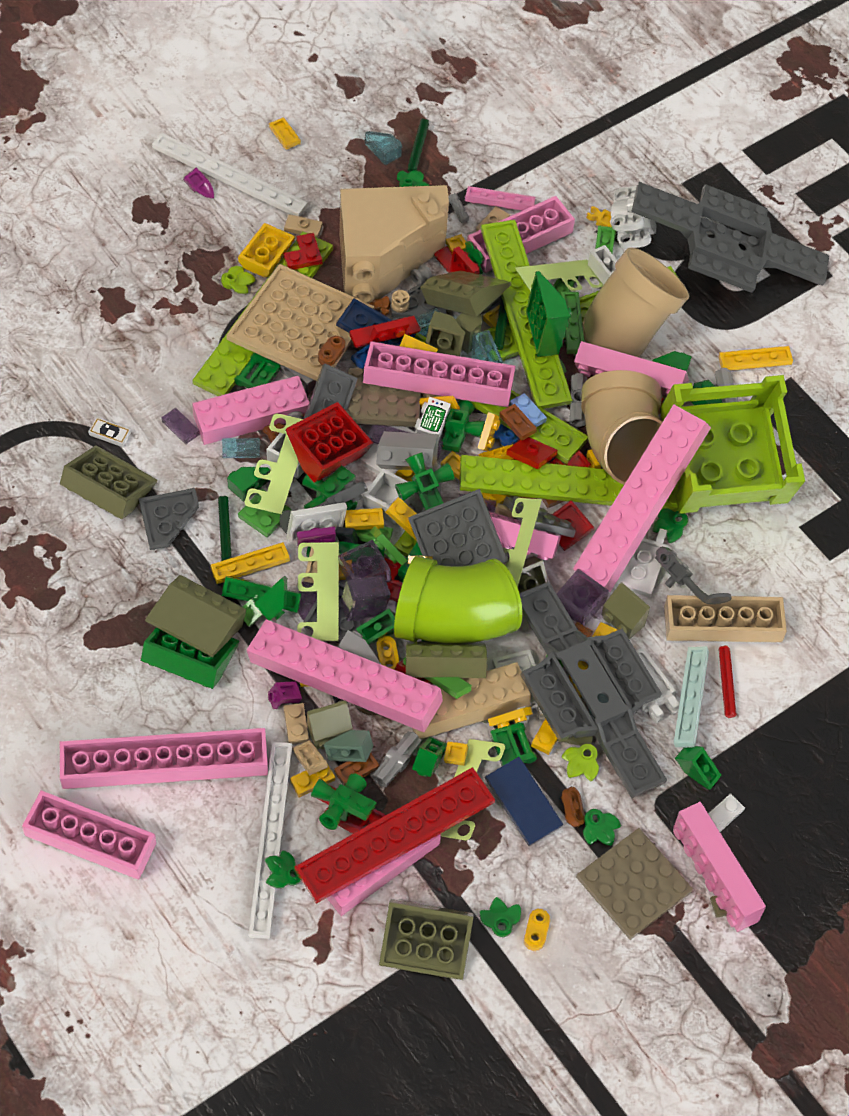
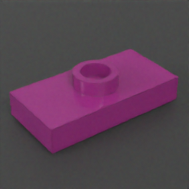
M335 526L297 532L298 546L301 543L336 542Z

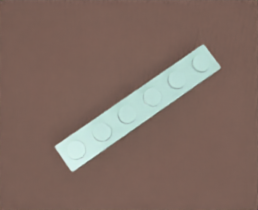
M707 646L688 647L674 737L675 748L695 747L709 654Z

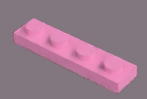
M468 186L465 201L473 204L479 203L523 211L534 206L536 197Z

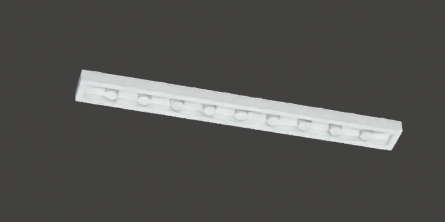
M161 133L152 143L153 149L193 168L197 167L199 171L288 214L300 217L308 207V202L164 133Z
M272 742L249 926V937L270 939L276 888L266 883L267 878L272 872L265 863V859L273 855L280 857L292 743Z

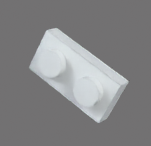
M730 794L708 814L719 832H721L744 811L745 807Z

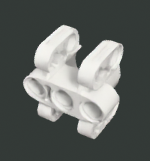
M636 186L619 188L614 192L610 224L614 230L618 231L617 240L623 249L647 246L652 240L651 234H656L655 221L631 212ZM626 194L624 198L619 199L620 195ZM625 238H630L629 241L622 242Z

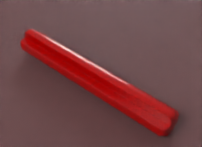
M724 645L718 649L724 715L727 718L736 717L731 653L730 648Z

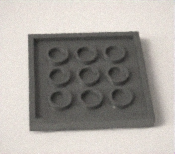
M480 489L408 517L422 555L433 556V559L437 560L438 565L468 566L490 559H497L502 563L508 562Z

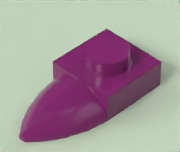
M197 167L183 178V181L194 193L197 191L204 197L214 198L212 185Z

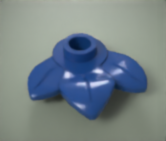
M500 423L499 429L495 430L493 438L499 439L501 445L506 446L517 443L519 437Z

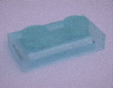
M222 438V457L260 458V438Z

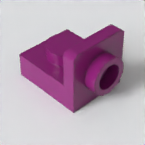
M276 682L268 692V700L271 702L273 709H278L283 703H299L302 699L296 682Z

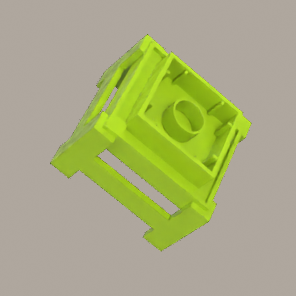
M784 375L765 376L762 383L694 389L692 383L673 384L660 408L662 422L674 404L705 421L711 427L678 481L679 492L676 495L679 514L698 512L700 507L769 501L770 505L789 503L804 484L805 477L802 463L796 464L783 401L784 396L787 394ZM752 396L750 401L683 406L688 401ZM773 412L786 471V478L784 480L771 422Z

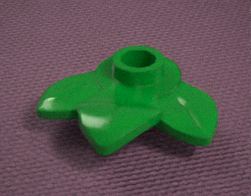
M415 170L410 173L400 171L397 174L399 187L429 186V184L423 181L424 174L420 171Z
M467 241L464 251L479 266V274H482L483 271L480 264L484 262V257L478 249H474L472 242Z
M667 508L661 509L657 515L659 519L654 523L652 531L659 533L660 528L667 530V540L669 543H673L683 535V528L688 524V516L686 513L679 514V511L674 512ZM681 517V521L678 522L675 520L676 518Z
M598 809L587 811L584 817L586 826L583 830L586 842L591 845L598 839L605 845H613L615 839L614 830L621 827L618 818L611 813L603 814ZM593 815L597 816L598 822L593 821Z
M282 850L280 857L273 855L265 859V863L272 872L266 880L268 885L281 889L286 885H297L301 881L295 871V859L289 852Z
M498 897L492 901L489 910H480L481 922L485 926L492 928L493 933L498 937L510 935L513 925L517 924L521 918L519 904L508 908ZM504 925L506 929L500 930L498 926Z

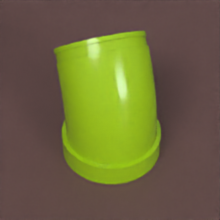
M416 555L409 565L400 591L395 614L394 635L396 638L417 642L421 639L430 642L460 644L490 640L516 632L521 626L523 612L515 580L507 567L497 559H490L468 566L438 565L437 560Z

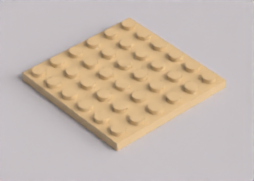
M279 264L228 332L227 340L317 381L322 365L318 362V353L327 340L332 336H340L346 342L344 352L335 364L332 365L334 368L353 342L349 333L336 326L354 297ZM357 299L358 301L374 309V306Z

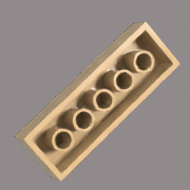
M667 595L664 605L666 640L782 642L787 632L783 597L731 596L732 599L725 603L706 604L697 596Z
M518 663L486 671V678H461L471 685V691L457 699L441 689L443 701L426 731L421 732L412 728L413 732L420 739H424L488 720L489 718L517 710L520 707H530L531 694L520 675L521 670Z

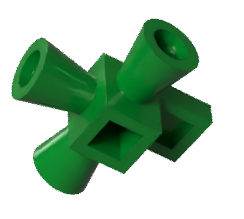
M460 400L458 401L460 410L450 409L443 428L446 429V433L441 443V450L459 453L467 433L481 438L485 421H469V416L474 411V405L471 402Z
M423 452L405 459L415 475L411 478L412 481L395 484L399 498L405 501L417 492L425 511L443 504L437 487L439 486L438 483L455 480L449 463L433 472L432 468L426 470Z
M342 465L325 482L321 479L314 483L306 475L302 484L317 491V497L305 504L304 508H313L325 502V499L345 490V485L355 481L356 475ZM352 500L345 502L347 510H355L358 502H352Z
M355 773L350 774L346 785L340 784L336 790L321 778L317 781L312 790L311 797L329 802L328 809L319 817L320 823L325 828L330 830L337 829L340 819L346 822L351 814L366 821L373 812L377 802L360 794L367 786L362 776Z

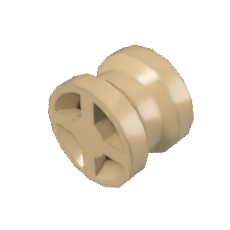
M397 290L392 294L391 307L395 312L402 313L409 308V294L404 290Z

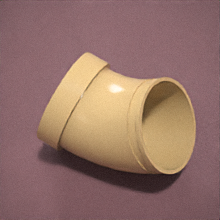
M629 247L615 263L616 269L594 298L583 319L582 325L586 343L639 357L646 350L650 341L671 314L677 313L689 299V293L680 279L664 264L642 250Z
M615 370L597 374L583 384L581 409L585 415L586 431L594 456L613 479L625 485L662 424L658 417L661 408L662 390L659 383L648 375L635 371Z

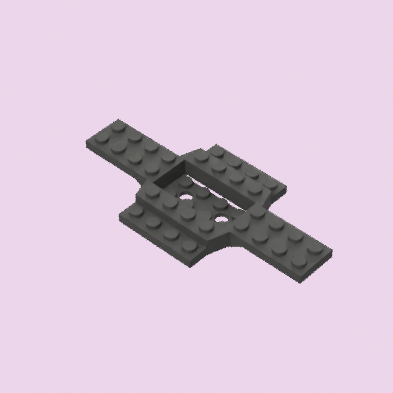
M642 182L637 184L631 212L679 230L688 240L690 250L689 269L749 292L755 290L757 275L762 268H777L822 286L826 283L830 255L772 233L770 220L767 217L768 208L706 184L702 188L699 204ZM709 219L719 222L721 224L713 223ZM725 225L737 230H731L729 228H726ZM740 231L750 234L752 236L749 237L747 235H744ZM706 232H712L714 234V238L708 237V234ZM738 244H743L746 250H741Z
M550 582L520 593L523 615L548 655L541 663L522 671L520 675L558 741L561 742L572 736L574 738L595 736L631 798L665 784L667 778L637 730L633 717L644 704L660 698L662 693L623 628L605 636L586 637L575 626ZM560 660L562 661L563 666L566 668L569 675L571 676L573 683L577 686L579 692L582 695L583 700H585V702L587 703L589 709L592 712V715L595 717V721H593L585 705L583 704L582 700L580 699L579 695L574 689L572 683L570 682L569 678L564 672L562 666L559 663ZM585 661L588 664V669H580L578 662ZM599 694L606 695L608 702H599L597 696Z

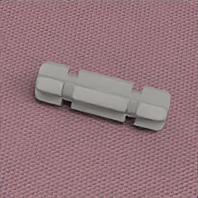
M456 193L449 195V202L459 217L460 222H468L469 215L465 212L466 210Z

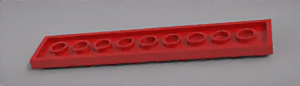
M472 767L296 865L295 871L317 904L494 804L495 799Z

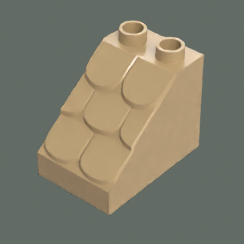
M447 185L340 189L339 235L344 293L366 303H370L374 299H380L394 290L401 281L411 276V270L418 269L420 265L433 258L435 252L445 247L449 208ZM428 191L444 213L445 220L428 226L412 204L411 197Z

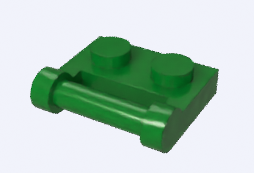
M253 353L250 356L251 360L234 380L236 385L246 388L272 382L280 371V365ZM260 364L254 371L252 376L249 379H247L246 377L252 371L254 366Z
M520 722L490 731L492 742L505 745V750L500 759L501 766L517 757H520L523 763H532L537 760L536 754L532 752L525 734L526 728L524 723ZM513 733L518 735L525 754L520 755ZM494 746V747H495V750H496V752H497V755H499V754H500V748L497 747V746Z

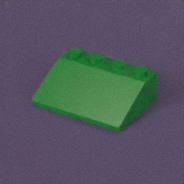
M536 271L526 308L537 357L559 355L560 348L563 347V338L566 336L565 331L568 328V320L571 318V309L567 307L566 300L540 271Z
M156 627L144 641L140 661L213 689L225 672L240 640L231 638L211 657Z

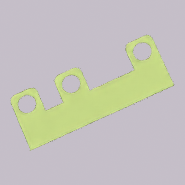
M588 260L515 268L530 291L536 271H540L547 280L561 278L571 291L582 289L575 276H584L593 288L603 286L600 280L599 285H594L590 282V277L597 279L598 277L588 266ZM574 280L577 283V288L569 286L567 281Z
M282 414L273 415L269 426L270 430L286 434L277 463L263 459L257 462L254 475L271 480L267 492L253 488L249 489L245 499L246 506L282 514L299 462L285 430L303 419ZM277 418H283L286 421V425L284 428L278 429L274 426V421ZM262 464H268L271 467V471L267 475H262L259 472V467ZM253 493L260 494V503L252 504L249 501L250 495Z
M517 498L514 503L512 516L523 519L515 548L504 549V552L510 555L509 561L504 565L513 576L517 588L541 505V499ZM519 502H523L524 508L521 513L517 514L515 511L516 505Z
M339 542L301 543L298 546V559L300 561H317V573L299 574L298 590L302 592L317 591V622H301L297 626V632L301 633V629L304 626H310L313 629L312 638L320 641H339ZM306 546L314 549L313 556L309 558L302 555V549ZM308 576L314 580L312 587L305 588L302 586L301 581L304 577Z
M469 739L465 765L458 766L454 777L472 767L477 772L481 760L499 761L502 758L505 745ZM491 747H499L500 754L498 756L490 757L488 755ZM464 820L440 835L442 837L469 840L474 831L475 823ZM464 824L469 825L470 832L465 836H460L458 828Z

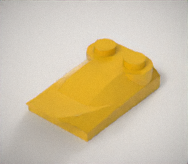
M264 223L240 253L238 262L244 269L262 277H269L284 253L295 240V236Z

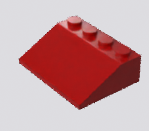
M338 402L291 425L285 430L303 471L314 483L334 473L341 465L345 467L363 457L373 444L371 439Z

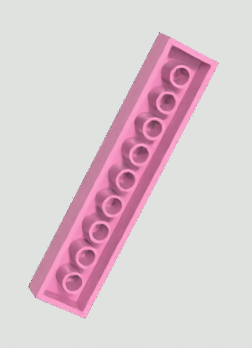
M673 404L573 569L611 592L711 429L705 421Z
M267 619L246 650L250 662L346 700L421 732L426 731L443 701L439 687Z
M265 728L60 741V781L62 789L268 775Z

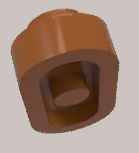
M340 336L330 337L318 353V362L321 365H334L345 350V340Z
M573 786L564 789L562 801L565 808V819L573 827L580 826L585 822L581 795Z

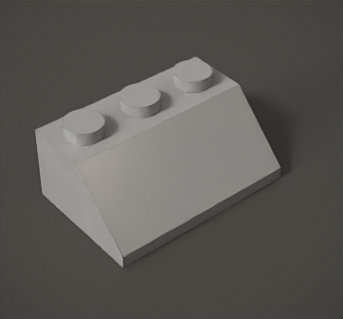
M384 431L378 445L376 465L381 469L412 470L405 459L423 452L426 470L432 468L434 472L437 465L439 434Z

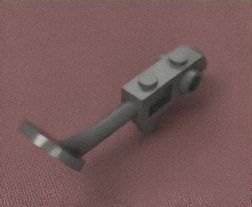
M352 481L345 485V490L325 499V502L315 507L343 503L349 500L355 502L363 498L361 494L368 491L364 481L357 484L355 481ZM286 510L280 515V525L286 534L291 510Z
M664 546L657 549L655 559L671 575L665 582L667 587L671 588L675 582L681 585L685 584L695 596L706 604H721L732 599L729 593L707 595L691 580L690 577L693 573L677 557L676 552Z

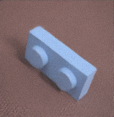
M525 393L510 400L509 406L516 404L536 427L546 422L547 417Z

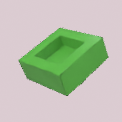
M250 599L243 606L246 609L244 621L249 627H252L264 616L254 605V599Z

